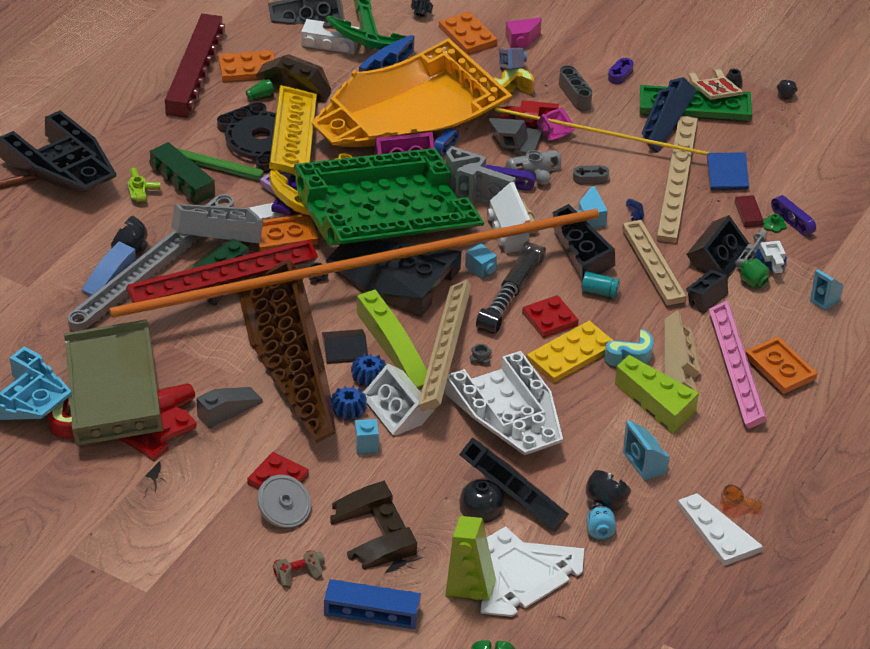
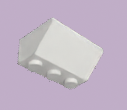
M514 182L509 183L490 200L487 218L489 221H492L493 230L530 222L529 215ZM529 233L498 239L499 246L503 247L505 253L528 250Z
M388 363L363 392L366 394L368 405L394 436L421 426L435 410L428 409L422 412L418 406L421 392L403 370Z

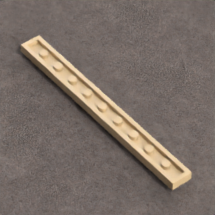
M680 117L674 145L693 149L698 118ZM673 149L657 241L674 244L677 242L692 152Z
M468 279L450 286L418 403L422 412L428 409H435L441 405L472 286Z

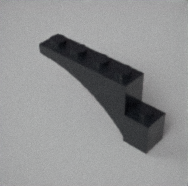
M473 437L459 455L516 499L555 532L568 517V512L510 464L499 458Z

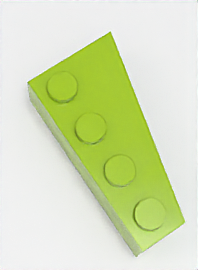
M630 355L617 365L615 385L631 399L638 400L641 403V407L645 411L649 410L653 413L655 419L660 424L663 422L668 426L667 430L672 434L696 412L699 397L697 391Z
M460 516L452 538L445 596L490 600L496 577L483 519Z

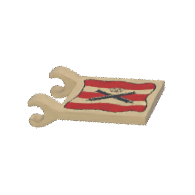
M714 69L715 76L705 80H699L696 73L687 74L690 78L688 82L710 100L743 95V91L728 80L721 69Z

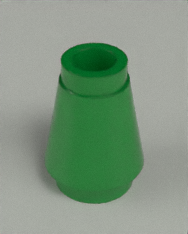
M263 79L245 92L248 100L251 101L270 97L274 93V88L269 79Z

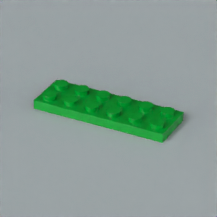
M640 85L639 113L649 115L659 91L668 87ZM695 88L696 93L682 114L684 117L751 121V92H743V95L710 100Z

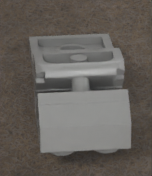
M453 146L446 152V165L451 171L448 185L452 191H456L457 198L468 197L472 204L474 201L490 205V200L509 183L514 182L515 184L516 178L487 169V157Z

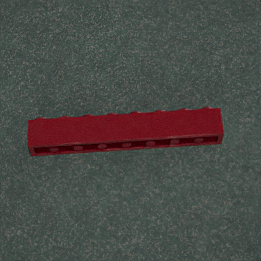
M201 13L165 98V115L188 118L190 111H193L194 100L198 99L199 88L203 87V78L207 77L208 66L211 67L212 56L216 55L217 45H220L221 34L224 35L225 24H223L222 16Z

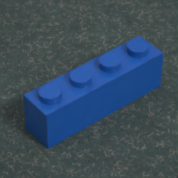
M330 579L324 598V615L415 629L420 611L421 593Z

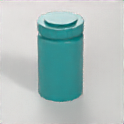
M586 271L581 291L606 297L611 296V298L615 299L619 292L620 279Z

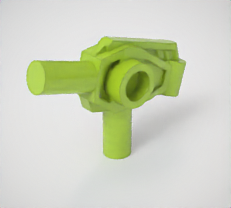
M133 167L130 169L131 178L127 185L132 200H137V202L147 201L146 190H161V182H146L145 178L139 176L137 168Z

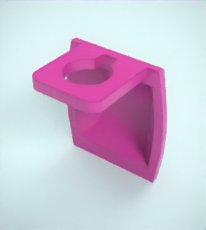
M563 108L543 114L539 120H536L548 141L564 137L576 129L550 123L548 120L549 118L573 124Z

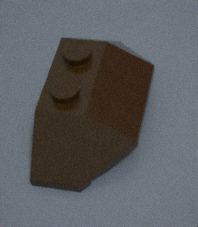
M290 54L264 63L256 74V77L264 80L269 79L271 83L279 86L282 85L317 94L316 100L323 103L331 93V87L321 66Z

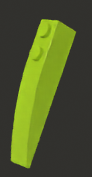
M376 290L357 295V315L394 365L403 370L418 389L423 388L427 369L394 313Z

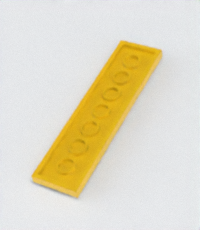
M280 85L269 162L270 169L290 173L295 176V164L310 162L313 134L312 121L315 115L317 94Z

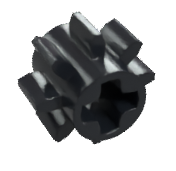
M412 0L411 8L414 10L415 15L426 17L427 12L432 13L433 5L430 0Z

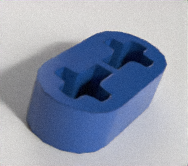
M448 128L437 138L434 148H436L441 157L445 156L449 148L456 144L459 132Z

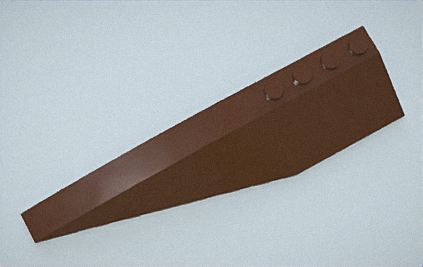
M288 259L254 278L297 270V268ZM303 279L238 292L249 342L262 359L283 394L287 397L314 441L318 443L335 434L333 408L326 370Z

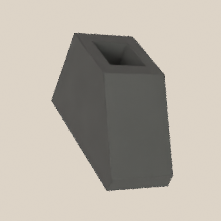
M489 119L492 134L502 148H521L528 137L524 120Z

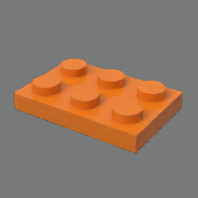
M470 11L439 21V28L467 55L497 45L498 39Z
M273 50L218 54L222 82L261 79L256 77V74L264 63L275 59Z
M300 214L263 220L260 243H257L259 252L309 239L312 240L313 245L319 244V238L311 216Z
M779 336L746 350L748 360L783 394L817 379L818 373Z

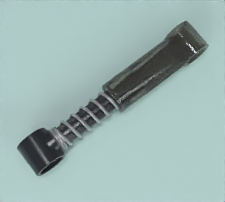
M527 241L524 243L519 258L503 280L501 290L496 295V298L489 308H482L476 320L477 328L494 334L498 333L503 320V312L509 307L512 299L519 295L535 268L542 264L546 253L545 247Z

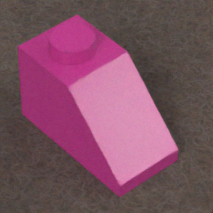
M541 17L507 21L505 37L510 48L528 47L541 34Z

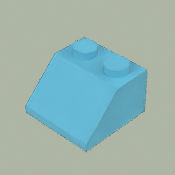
M627 421L623 453L642 479L645 481L667 473L668 453L663 451L657 439L646 428L632 421Z

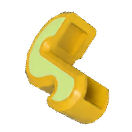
M506 69L502 72L501 79L494 77L509 93L516 87L530 95L534 91V77L524 69Z

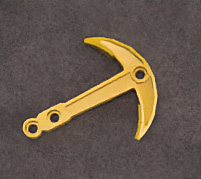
M342 153L335 159L352 158V156ZM271 169L269 181L276 196L294 211L310 215L298 196V191L287 185L288 179L277 170Z

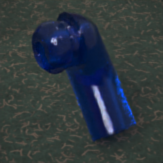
M631 198L628 199L626 207L634 210L630 215L633 216L631 220H643L644 210L642 203Z

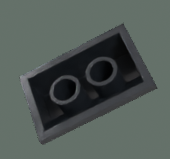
M730 215L713 221L686 255L698 271L707 273L712 269L728 277L735 268L736 261L750 243Z

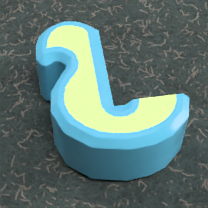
M640 329L639 343L608 342L605 349L606 363L617 367L628 355L645 364L649 363L654 345L652 335L646 330Z

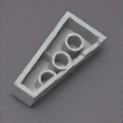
M175 204L171 227L181 236L196 235L260 243L263 220L250 208Z

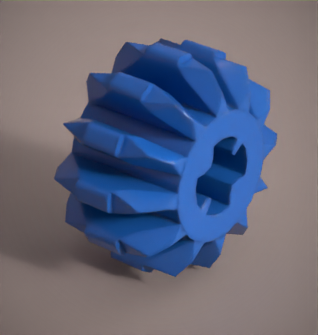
M372 353L369 356L362 354V357H356L351 366L353 381L358 382V386L364 384L367 388L386 366L385 360L380 359V355L374 357Z
M354 385L351 388L344 386L343 389L337 388L336 392L332 394V408L336 417H343L344 421L347 418L354 420L355 417L361 418L362 414L365 413L367 397L361 388L355 389Z

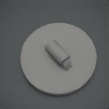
M272 476L263 482L257 493L259 511L274 526L294 528L303 523L310 513L311 499L307 489L301 482L291 476Z

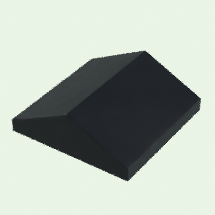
M363 329L322 332L327 364L354 362L356 357H362V354L368 356L366 335Z

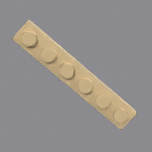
M642 220L623 223V232L665 304L668 306L686 302L684 291Z

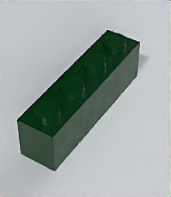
M167 142L150 150L149 163L151 168L160 173L176 189H179L186 198L197 205L215 196V180L171 143Z

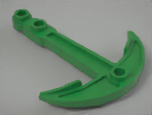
M354 0L361 30L351 27L352 23L350 21L332 16L326 17L331 26L339 33L368 49H382L397 40L407 37L397 33H392L390 37L379 35L371 12L370 0Z

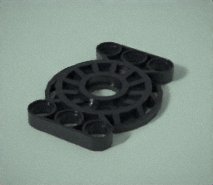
M254 102L218 116L217 128L225 132V140L228 147L242 157L256 159V168L263 170L264 173L271 171L269 164L262 165L261 163L270 162L276 113L266 111L264 103ZM256 134L269 135L265 139H257L253 136Z

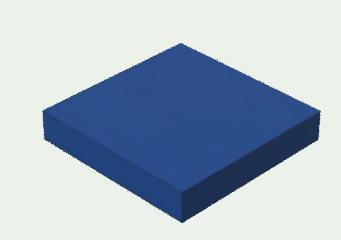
M746 152L707 153L710 190L749 188Z

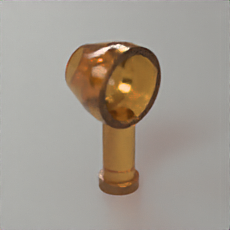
M735 485L725 486L720 498V504L725 509H732L742 504L753 508L755 511H759L762 506V501L744 496L742 490Z

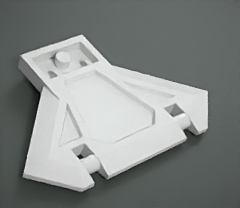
M506 526L488 536L487 541L496 581L490 600H482L481 614L512 617L518 613L515 607L520 605L523 608H527L569 582L570 579L567 575L579 576L583 573L584 548L522 542Z

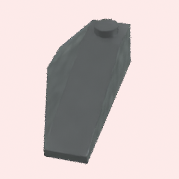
M280 0L268 3L271 21L305 24L306 19L323 21L324 27H329L331 24L327 21V16L345 20L342 0Z

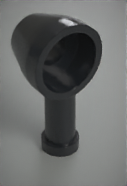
M730 69L726 78L738 88H741L743 79L740 70Z

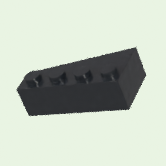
M567 204L552 213L553 217L577 213V211ZM587 221L553 227L581 281H583L586 271L601 274L615 266V249Z

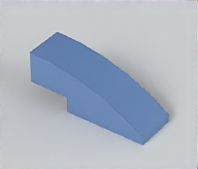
M118 242L96 266L85 283L82 293L92 296L135 262V249L122 242Z

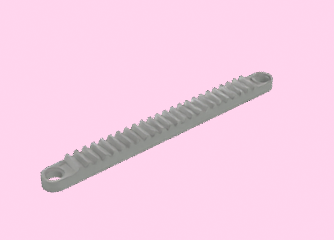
M221 194L205 206L234 207V199L230 195ZM175 230L70 312L68 315L69 328L73 331L87 329L96 321L100 322L101 317L105 318L106 313H110L109 308L116 307L118 303L122 304L123 299H128V292L126 290L128 284L148 280L150 277L154 278L155 273L159 274L161 269L164 270L166 265H170L171 260L175 261L176 256L180 257L181 252L185 253L187 248L190 249L191 245H195L197 240L200 241L202 237L196 235L181 236ZM75 319H83L82 322H74Z

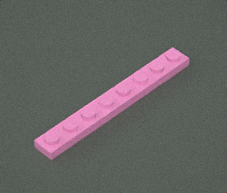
M725 301L710 308L709 311L744 423L750 429L768 420L731 305L728 301Z

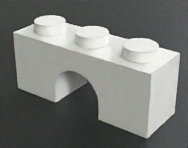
M306 19L301 31V46L354 54L359 44L348 39L338 31H326L323 21Z

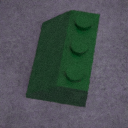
M231 239L214 248L185 270L241 257L242 254L249 255L248 247L235 239Z

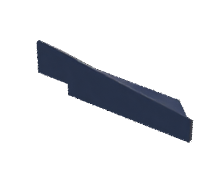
M685 77L670 80L668 88L659 91L641 133L645 139L666 142L696 93V89ZM649 144L656 152H659L663 147Z

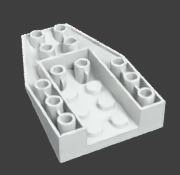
M521 351L503 356L501 369L472 379L465 369L448 374L445 394L472 418L523 455L563 442L551 390Z

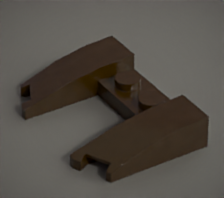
M385 480L356 490L332 503V509H336V513L330 516L331 524L372 513L383 535L347 552V557L350 560H353L355 557H360L364 560L362 564L363 569L417 555V541L410 527H406L393 503V495Z

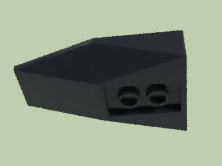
M381 240L341 244L326 259V263L415 246V244ZM446 249L339 271V273L365 293L376 290L385 302L423 316L432 305V292L444 278L452 280L460 271L462 251Z

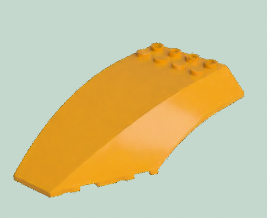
M448 38L409 59L391 66L357 72L354 69L351 78L347 82L345 81L342 87L336 91L330 99L329 105L323 108L320 114L314 118L312 125L332 145L374 147L375 139L379 137L433 132V135L439 134L448 128H454L470 121L513 97L512 94Z

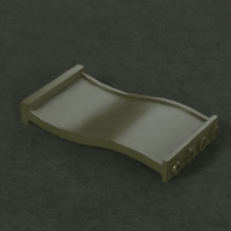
M147 319L64 333L69 389L72 391L70 396L72 431L76 446L163 431Z

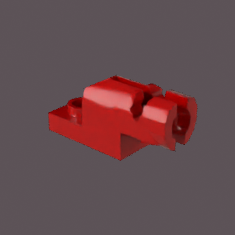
M522 100L521 107L506 106L501 107V109L540 117L543 114L558 109L559 104ZM502 112L500 114V119L524 120L526 128L537 129L538 127L535 119Z

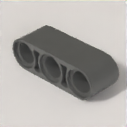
M570 65L562 66L559 74V87L577 110H589L592 102V89L576 68Z

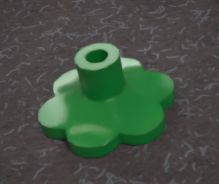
M776 213L763 219L766 231L779 233L781 230L786 229L784 219Z

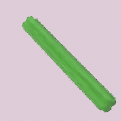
M177 148L199 166L258 181L264 176V171L261 169Z

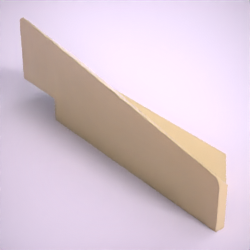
M677 310L665 319V375L697 391L693 377L695 378L700 375L701 371L694 336L689 326L685 327L682 325L681 314Z

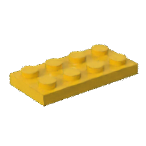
M587 321L528 353L526 358L534 368L554 384L604 356L606 344L614 340L591 321Z

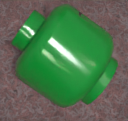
M757 258L750 261L747 259L740 266V278L751 288H761L770 278L769 268Z

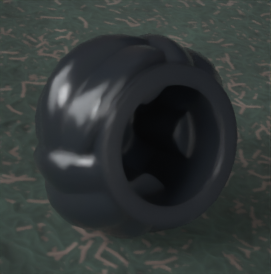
M781 80L777 85L778 93L782 98H791L798 91L796 83L791 80Z

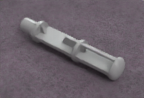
M762 229L754 235L755 243L753 245L748 244L744 249L745 257L744 259H740L741 256L736 261L737 268L740 269V266L747 258L752 260L755 256L757 249L760 248V243L765 241V236L767 235L765 230Z

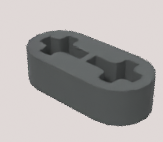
M578 166L573 170V181L577 184H603L609 180V169L605 166Z

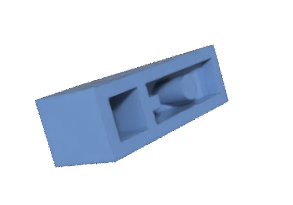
M523 48L499 49V65L502 68L513 69L523 67L524 62H527L526 51H523Z

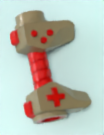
M309 550L303 555V559L289 563L287 559L275 560L272 568L275 578L280 579L281 585L283 587H290L292 571L307 568L314 579L322 574L321 565L325 564V560L321 551Z

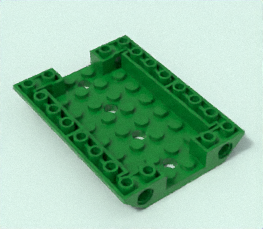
M436 148L305 162L294 165L298 196L328 246L484 225L483 219L469 198H457L449 187L451 171Z

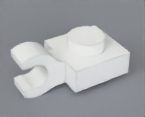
M781 242L760 243V251L765 262H772L774 273H783L781 265H784L783 260H785L786 253Z

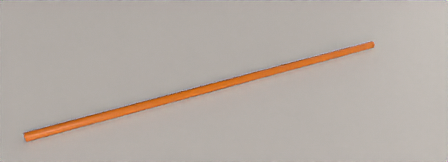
M597 209L111 307L109 308L110 316L115 318L599 218V213Z

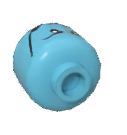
M599 506L588 512L586 523L588 533L593 538L599 540L608 539L615 533V517L609 508Z

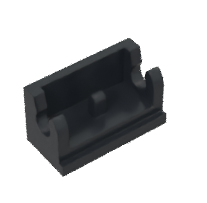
M711 269L688 286L686 292H688L690 306H694V300H696L699 312L704 313L728 295L727 275Z

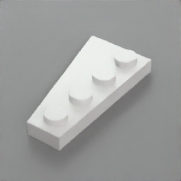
M698 493L678 500L679 509L723 566L762 552L763 546Z

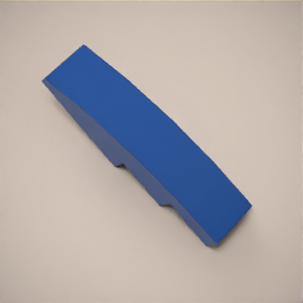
M407 36L382 48L359 66V72L384 68L406 60L414 51L415 36Z

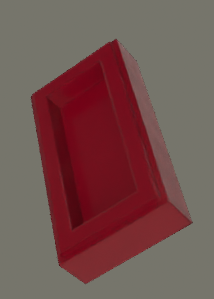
M755 196L735 197V205L743 226H762L764 220Z

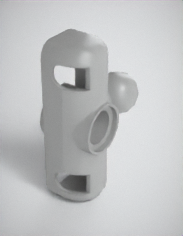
M531 150L524 156L508 159L505 168L516 169V167L522 166V170L532 172L536 176L538 184L546 185L551 178L549 172L560 169L561 156L556 150L547 152ZM551 161H554L557 165L551 167Z

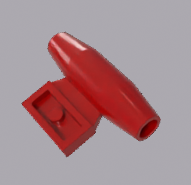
M186 383L158 390L163 431L151 433L157 442L161 444L196 429L197 422L185 409H180L195 399V391L192 385Z

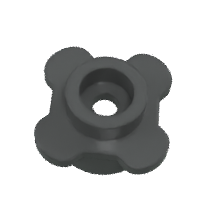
M477 344L471 348V361L478 363L490 362L489 355L492 353V350L487 345Z

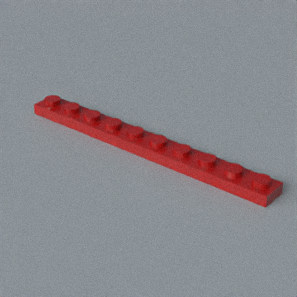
M309 239L127 285L126 290L131 302L135 303L204 289L259 275L288 259L294 265L315 261L318 255L312 240Z

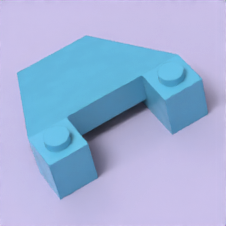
M25 346L9 357L12 376L16 380L0 392V420L42 419L72 395V391L60 377H56L52 368L43 362L41 355Z

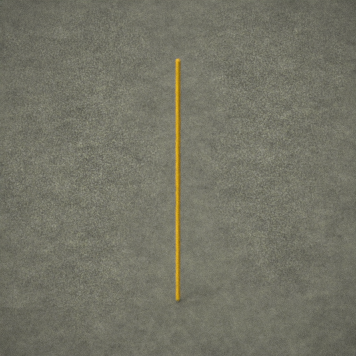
M501 108L494 109L497 112H502L506 114L521 116L535 120L540 119L539 116H534L530 114L510 111ZM548 118L550 123L706 156L707 153H710Z

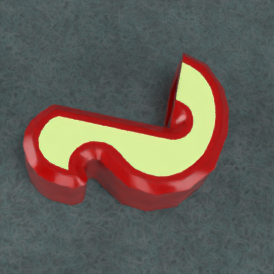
M69 397L48 413L49 428L51 433L57 437L74 438L72 417L69 415Z

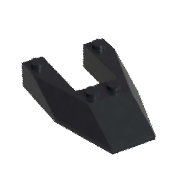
M61 110L45 117V136L53 141V143L42 148H34L14 131L0 136V158L9 166L56 186L87 191L116 177L115 170L96 138Z

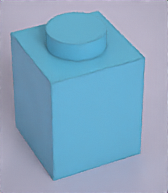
M479 244L466 251L465 267L480 279L496 271L497 255L483 244Z
M377 419L355 420L357 454L379 452Z

